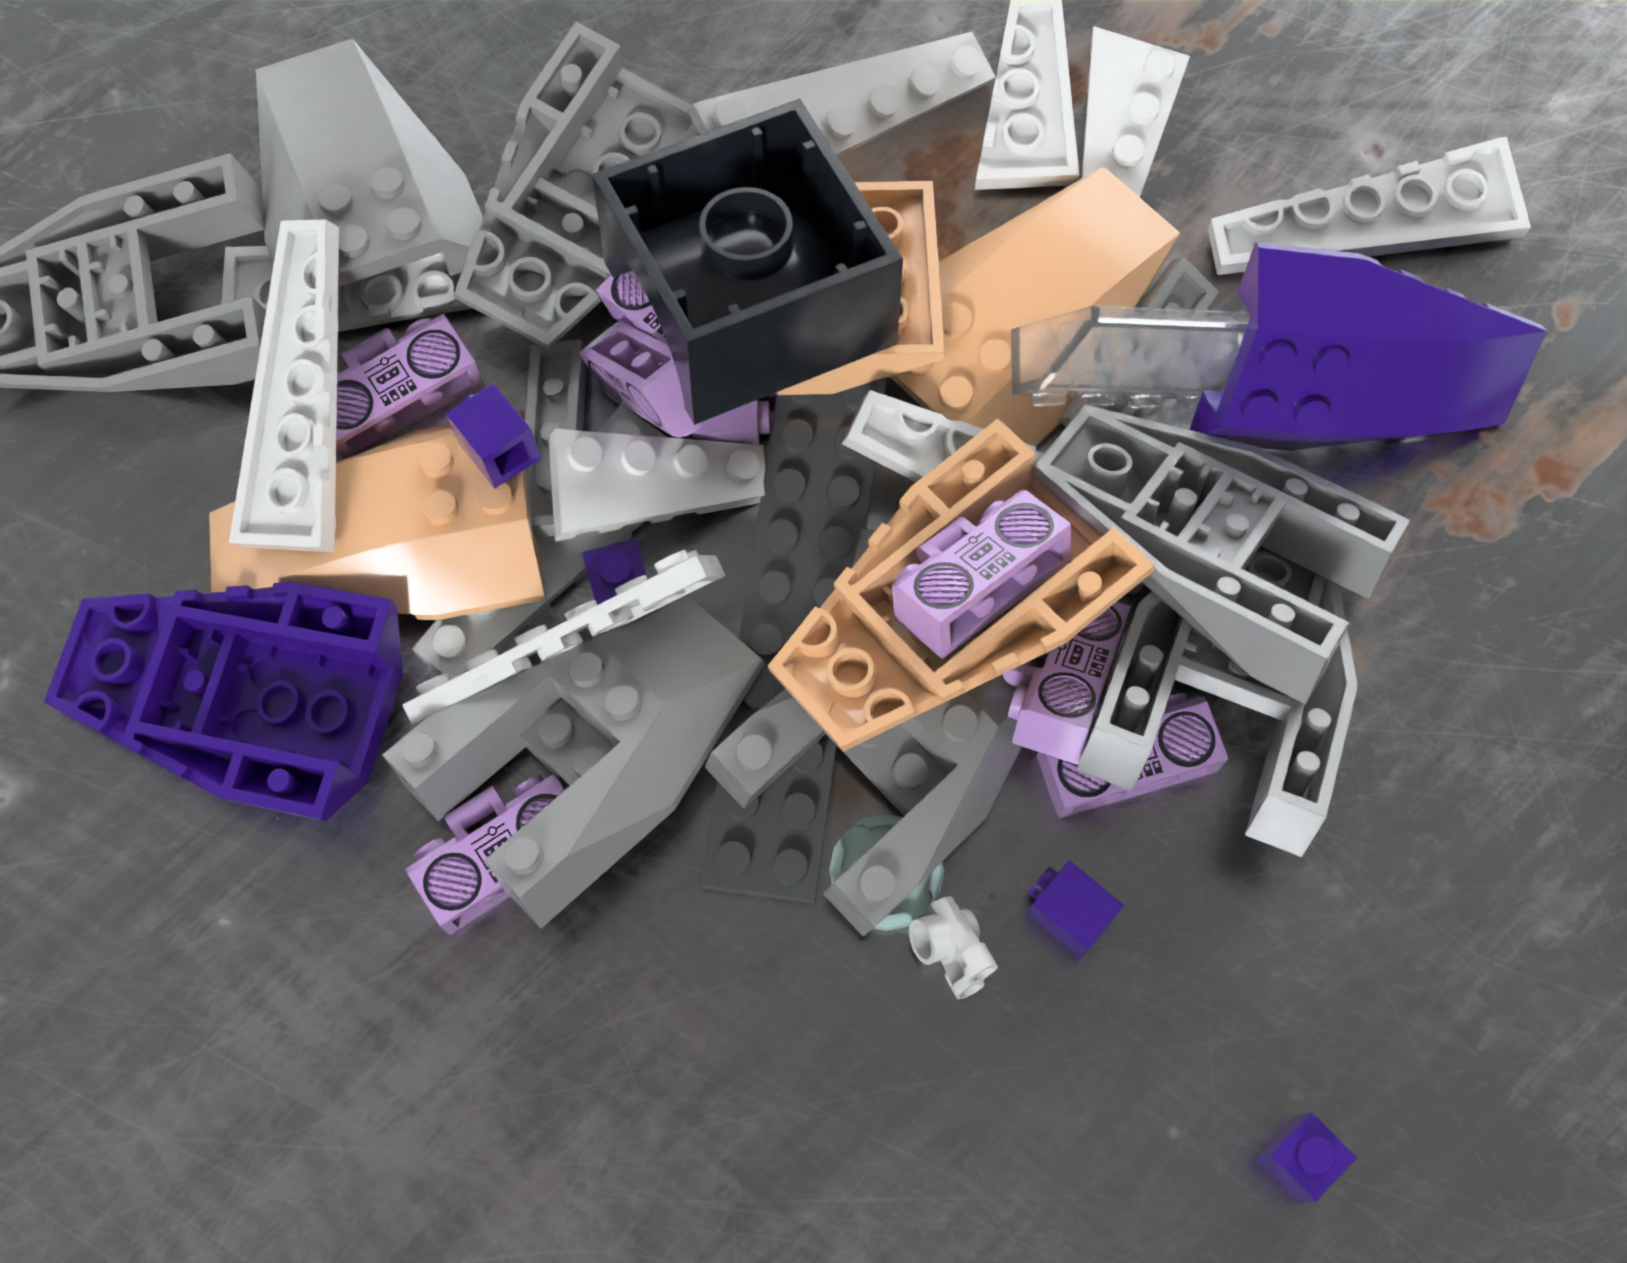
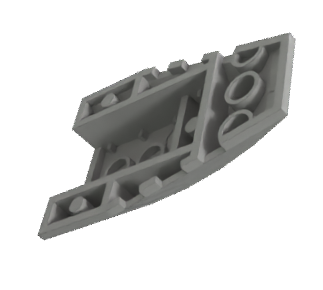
M575 22L520 103L516 115V125L511 140H508L501 158L502 166L494 188L490 189L485 204L486 211L480 229L475 232L454 292L455 298L549 350L602 301L596 290L611 275L603 258L592 173L700 135L688 113L692 105L623 69L621 46Z
M353 39L256 69L263 219L265 227L264 238L273 264L281 221L326 219L338 226V315L349 311L340 289L341 286L441 253L450 276L462 272L475 232L480 229L483 220L482 213L468 180L460 167Z

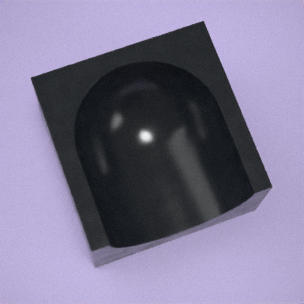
M800 98L592 173L604 263L612 278L633 271L642 285L667 340L679 377L684 407L694 425L897 345L903 258Z

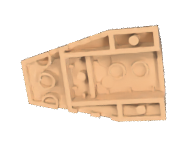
M1103 166L939 261L945 349L944 360L889 377L924 409L942 414L949 420L962 421L983 429L998 418L1024 443L1036 446L1037 449L1062 424L1058 419L1127 324L1136 304L1147 291L1177 242L1180 232Z
M517 411L518 414L525 421L524 411ZM450 424L418 429L366 451L336 461L335 518L337 525L334 552L243 548L229 543L235 502L209 513L211 593L225 592L226 587L248 585L252 589L273 588V583L296 582L392 599L397 603L398 614H415L417 620H441L547 600L542 555L532 531L525 470L494 489L459 445Z
M998 418L908 489L899 501L900 508L887 524L881 523L869 538V547L851 569L846 567L833 583L835 590L820 608L814 607L768 665L770 672L843 752L1067 643L1155 571V565L1116 528L1113 527L1100 537L1061 503L1032 474L1034 466L1037 464L1036 453ZM1020 490H1027L1071 523V562L946 658H940L895 620L892 585L904 568L911 564H922L917 557L916 549L958 518L964 517L977 527L983 513L992 503L998 500L1006 502Z

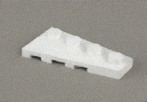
M1011 0L974 190L1069 186L1078 181L1079 166L1062 0Z
M1093 26L1080 179L1104 166L1140 198L1190 56Z
M554 429L549 436L555 542L572 539L577 534L598 530L599 533L620 530L624 525L649 520L651 523L671 520L676 515L696 512L699 515L760 503L761 496L765 495L763 483L765 474L763 445Z

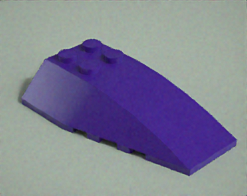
M1255 242L1237 292L1251 315L1224 392L1203 390L1189 430L1257 446L1262 449L1294 451L1341 444L1460 432L1505 424L1547 330L1541 324L1490 304L1480 305L1467 300L1462 293L1447 287L1442 290L1424 283L1419 276L1400 269L1396 272L1381 266L1378 260L1363 254Z
M296 582L273 583V588L252 589L248 585L226 587L225 592L212 593L183 590L175 591L174 596L154 597L150 593L83 598L44 703L223 800L326 822L369 782L403 676L397 603L392 599Z

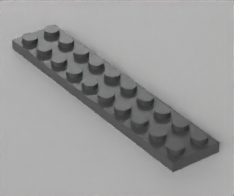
M887 377L834 394L776 396L763 480L765 495L761 496L739 635V640L762 658L764 666L726 726L723 741L755 712L785 689L770 672L768 665L814 607L820 608L835 590L833 583L845 568L851 569L853 567L861 529H867L876 461L843 445L842 442L867 392L871 390L885 395ZM827 734L745 809L717 781L701 881L702 889L815 904L837 745Z

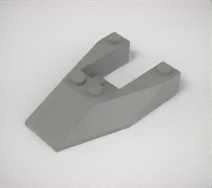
M229 153L80 196L0 246V388L120 392L235 385L254 380L266 310L252 296L158 322L150 262L264 230L258 183L235 157Z
M1085 405L1037 464H1035L1032 473L1061 503L1100 537L1113 527L1116 528L1155 565V571L1141 582L1245 672L1260 682L1305 705L1326 672L1349 622L1244 569L1259 547L1262 546L1346 589L1370 599L1387 571L1411 522L1406 517L1257 446Z
M1262 546L1259 547L1244 569L1346 620L1339 584ZM1151 591L1138 604L1076 770L1132 791L1152 751L1174 680L1276 718V723L1245 835L1302 857L1327 817L1358 689L1348 629L1346 628L1326 672L1305 705L1251 677L1158 595Z
M689 598L590 639L428 716L382 755L404 786L438 822L525 747L567 787V789L484 860L505 892L542 929L676 809L762 670L764 662L748 646Z
M1037 657L1033 659L1031 666L1043 668L1045 662L1042 661V658ZM1003 674L844 751L845 755L904 816L823 893L862 936L875 928L986 819L1022 746L1012 743L1017 720L1008 717L1009 708L1017 686L1007 683L1003 678ZM785 688L711 752L705 768L745 809L816 744L826 732Z

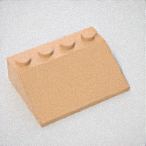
M933 181L854 182L903 258L897 345L778 392V395L834 394L944 360L945 349Z

